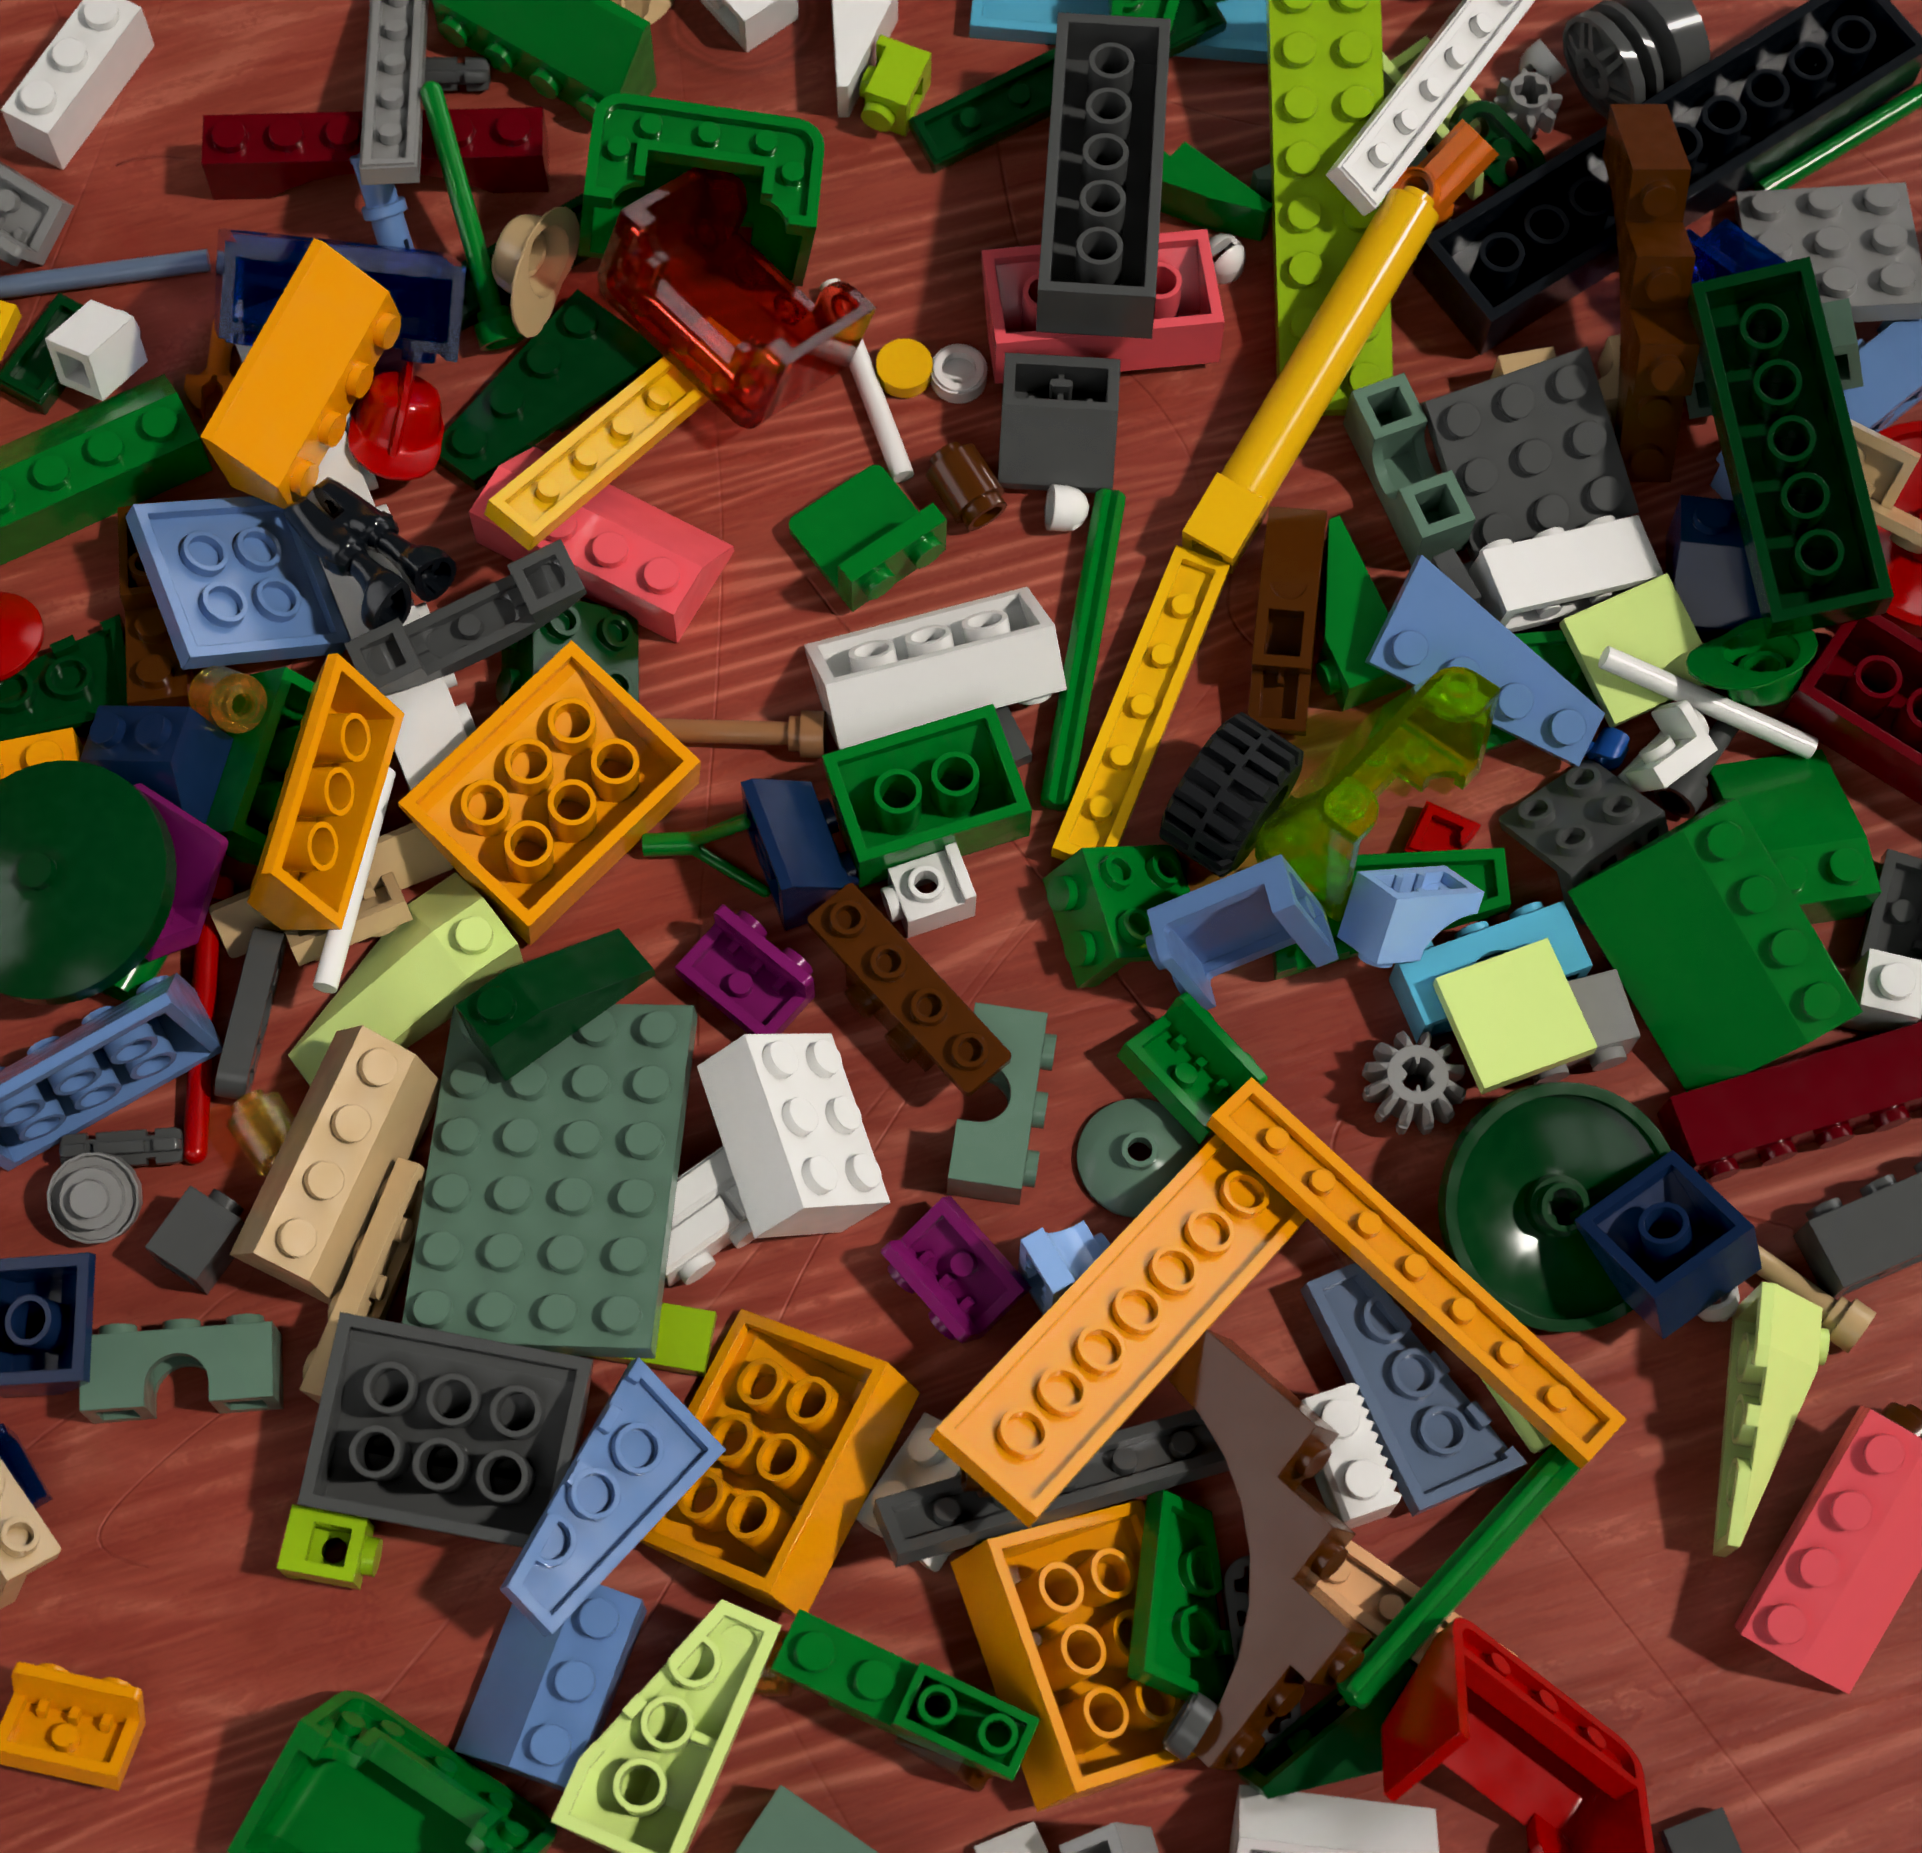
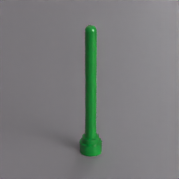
M427 81L422 85L420 95L481 309L476 314L478 324L474 326L479 348L481 351H492L509 347L521 342L524 336L519 334L515 328L510 307L503 305L498 285L492 274L491 260L443 89L439 83Z

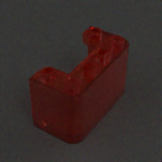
M694 167L621 209L598 269L599 288L608 303L729 419L742 428L752 429L758 427L845 370L851 363L877 308L859 290L849 283L842 281L833 282L826 286L820 292L814 304L739 233L748 207L747 192L742 181L730 172Z

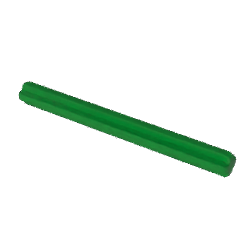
M1101 488L1095 493L1063 669L1067 690L1059 692L1041 791V806L1049 810L1067 811L1074 795L1125 507V494L1119 490Z
M1552 1444L1364 1651L1365 1656L1359 1668L1345 1681L1337 1683L1336 1689L1343 1696L1344 1701L1351 1707L1356 1706L1360 1709H1366L1581 1469Z

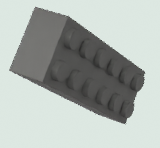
M1058 12L1038 280L1036 332L1152 339L1156 300L1171 19Z

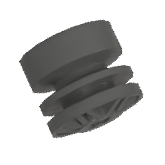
M1603 0L1589 10L1567 21L1563 32V50L1570 74L1582 96L1596 112L1607 120L1610 104H1642L1710 62L1709 39L1704 22L1692 0Z

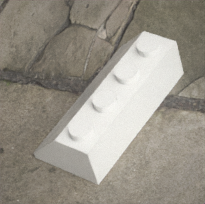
M1028 587L804 644L823 711H826L827 725L839 750L990 704H994L995 709L1015 703L1022 705L1039 704L1048 700L1051 694L1067 690L1055 624Z

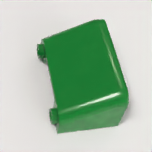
M346 1690L339 1692L299 1720L227 1852L546 1853L558 1831L556 1825L551 1823V1818L541 1809L381 1702L366 1694Z

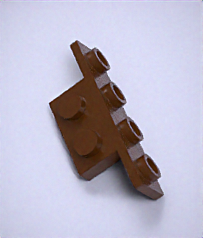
M848 883L808 916V926L845 965L846 986L848 987L845 990V995L861 1016L869 1019L874 1015L887 1029L888 1033L885 1034L887 1043L904 1062L909 1063L914 1059L925 1072L936 1064L965 1096H971L1010 1063V1051L855 884Z

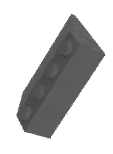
M340 1312L297 1504L523 1548L581 1448L594 1360Z

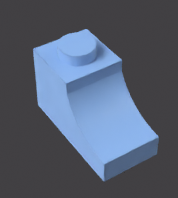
M1445 865L1357 871L1337 937L1355 949L1361 961L1374 967L1390 968L1393 966V963L1420 961L1426 946L1441 930L1460 918L1478 914L1485 892Z
M1084 1220L1070 1228L1053 1233L1045 1232L1042 1227L1020 1240L1018 1272L1032 1287L1029 1293L1043 1315L1111 1245L1101 1232L1093 1236Z

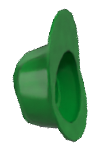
M1760 618L1750 620L1727 634L1700 645L1689 653L1686 667L1689 674L1699 682L1714 688L1725 689L1729 699L1749 708L1753 706L1765 707L1779 704L1789 699L1798 690L1804 667L1816 655L1818 641L1812 630L1767 639L1763 621Z

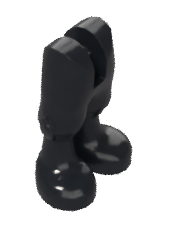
M330 477L325 478L313 487V492L321 507L333 520L327 517L306 497H300L284 509V516L303 541L321 558L325 569L339 576L354 577L364 593L361 605V619L370 631L396 618H399L402 624H404L411 610V591L424 602H430L444 594L454 580L457 566L445 551L429 545H416L399 536L398 525L391 514L384 510L381 512L354 491ZM367 551H375L385 556L400 571L402 578L376 562L369 556Z

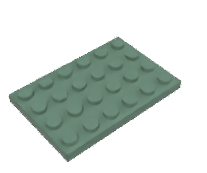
M614 1004L506 1082L471 1040L456 1007L453 1006L402 1324L573 1356L655 1359L698 1019L694 1005Z

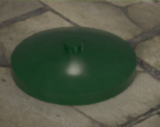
M51 761L26 767L0 780V993L9 998L37 1005H57L94 996L119 982L137 967L154 946L166 924L175 895L177 875L175 849L171 834L165 820L152 801L130 782L104 767L79 761Z
M1573 1082L1538 1083L1511 1091L1494 1100L1472 1118L1460 1133L1447 1157L1441 1176L1438 1196L1439 1226L1447 1255L1524 1326L1551 1332H1577L1612 1323L1627 1315L1633 1309L1624 1301L1579 1232L1575 1219L1665 1156L1671 1149L1659 1129L1641 1110L1611 1091L1597 1086Z

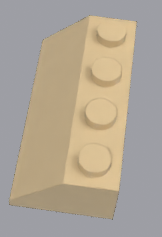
M363 1025L336 1032L229 1255L330 1305L334 1295L342 1289L353 1264L352 1254L355 1243L361 1234L367 1231L377 1207L378 1194L383 1182L390 1176L398 1157L412 1161L437 1107L441 1081L415 1053Z

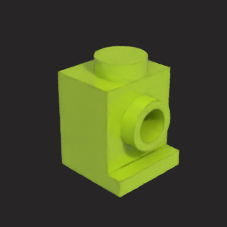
M880 34L876 42V66L869 65L867 67L859 89V97L865 99L861 119L866 125L877 131H892L906 137L909 131V119L916 116L931 85V53Z
M292 1504L277 1569L287 1578L304 1579L360 1590L363 1576L374 1577L377 1573L382 1555L383 1540L382 1538L373 1537L375 1526L368 1518ZM334 1542H343L347 1545L346 1557L339 1563H329L325 1556L327 1548Z

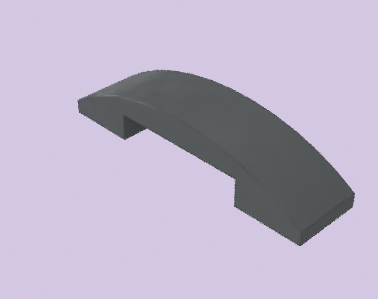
M559 539L508 564L507 567L511 574L405 626L399 618H396L344 645L356 670L382 694L387 695L444 677L509 647L562 614L587 594V591L562 540Z

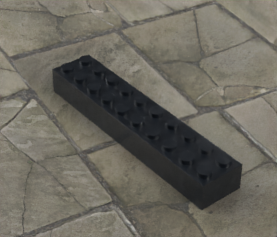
M1809 0L1642 103L1667 104L1692 170L1683 219L1685 227L1736 196V192L1746 190L1759 180L1914 84L1922 68V36L1890 0ZM1607 125L1430 233L1418 253L1413 274L1480 356L1619 269L1615 212L1610 182L1603 159Z

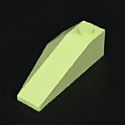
M456 872L407 905L413 920L401 924L391 933L381 936L288 1054L290 1060L309 1086H311L337 1031L363 1025L406 1049L452 1017L453 1006L506 969L524 963L517 941L484 897Z
M1762 1281L1738 1305L1736 1313L1732 1317L1713 1556L1727 1557L1741 1546L1817 1373L1818 1365L1823 1366L1828 1357L1830 1333L1829 1329L1821 1328L1823 1308L1776 1283Z
M721 1599L668 1658L666 1664L640 1693H637L623 1708L622 1713L597 1741H594L580 1756L551 1823L612 1853H687L782 1625Z

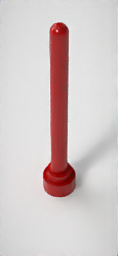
M223 876L218 877L210 906L234 896L235 882L232 879ZM208 909L199 942L194 945L192 987L196 990L215 1027L220 935ZM213 1058L196 1065L187 1072L183 1157L190 1164H200L208 1155Z

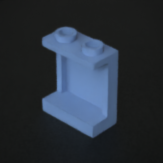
M1282 854L1147 910L1152 934L1146 936V945L1152 961L1159 970L1166 968L1171 973L1180 994L1184 992L1189 993L1206 1010L1216 1007L1211 986V979L1295 943H1297L1316 968L1339 959L1324 907Z

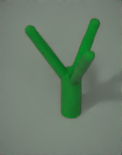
M744 813L700 831L645 833L642 835V852L644 857L693 855L761 897L767 898L771 894L768 886L704 848L706 843L748 829L751 826V821L748 818H744Z

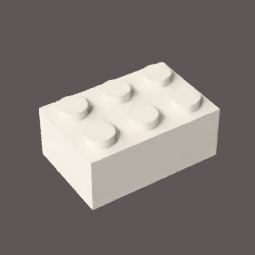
M832 1033L744 1034L697 1066L754 1239L843 1232L890 1203L882 1180L880 1167L875 1160L862 1122L861 1112L856 1105L842 1065V1058L835 1045Z

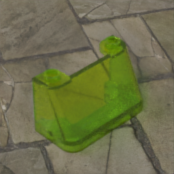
M1453 666L1441 669L1371 712L1263 823L1256 839L1255 858L1257 863L1282 854L1324 907L1326 915L1339 922L1344 916L1353 887L1352 880L1360 842L1377 822L1379 803L1376 798L1397 776L1420 792L1429 785V781L1441 777L1454 778L1453 784L1463 790L1481 770L1501 688L1470 669Z

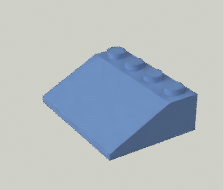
M178 973L172 976L163 975L152 978L137 989L136 996L116 1007L105 1006L94 1010L84 1017L82 1026L62 1037L52 1036L40 1040L28 1049V1056L8 1067H0V1167L7 1171L14 1169L60 1143L64 1135L76 1134L188 1072L196 1065L222 1053L223 1043L196 990Z

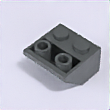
M1005 353L998 481L1003 488L1048 491L1051 484L1078 488L1082 493H1096L1101 488L1113 490L1121 359Z

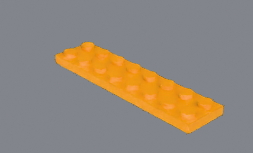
M1215 1134L943 1420L929 1440L1030 1528L1308 1218Z

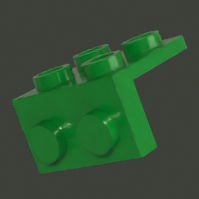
M871 465L792 516L789 520V532L853 612L868 601L877 599L887 593L895 583L917 569L926 567L936 560L946 550L947 519L934 503L918 511L882 466Z
M1170 845L1081 848L1042 879L1047 892V900L1052 908L1064 946L1065 957L1069 962L1077 988L1096 987L1129 962L1152 961L1146 945V936L1152 934L1147 910L1190 892L1179 855Z

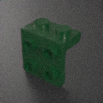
M577 601L543 627L501 650V672L496 683L497 700L501 702L502 706L572 640L639 703L638 620L623 610Z

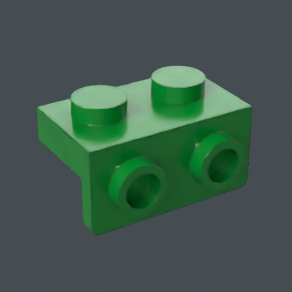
M1187 992L1182 993L1174 1000L1164 1016L1127 1041L1117 1054V1057L1199 1144L1214 1134L1206 1126L1211 1115L1251 1077L1262 1087L1268 1080L1267 1075L1256 1064L1255 1060L1247 1052L1243 1051L1219 1026L1213 1016L1201 1007Z

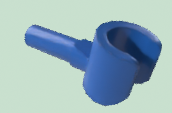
M1603 727L1596 742L1591 741L1585 757L1595 760L1608 771L1615 770L1621 765L1629 750L1627 745L1630 738L1619 729Z

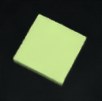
M1668 573L1564 618L1559 623L1600 709L1605 713L1604 717L1611 728L1673 700L1599 668L1600 656L1607 646L1620 650L1701 687L1707 686L1691 676L1686 667L1689 653L1703 643Z
M1548 938L1435 978L1432 984L1481 1095L1594 1054L1598 1048Z

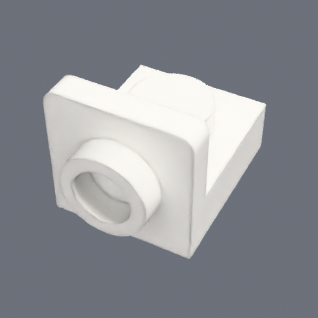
M1687 700L1663 704L1651 712L1653 719L1664 736L1645 746L1639 752L1642 760L1624 773L1633 789L1639 793L1667 788L1718 750L1709 736L1707 721Z

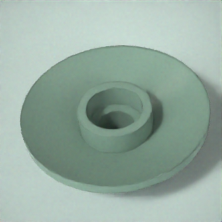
M1141 1098L1125 1099L1104 1107L1089 1120L1083 1129L1078 1143L1077 1169L1086 1191L1099 1205L1117 1215L1136 1218L1199 1150L1197 1141L1161 1103ZM1134 1143L1145 1144L1150 1149L1151 1156L1144 1161L1134 1160L1129 1155L1128 1148Z

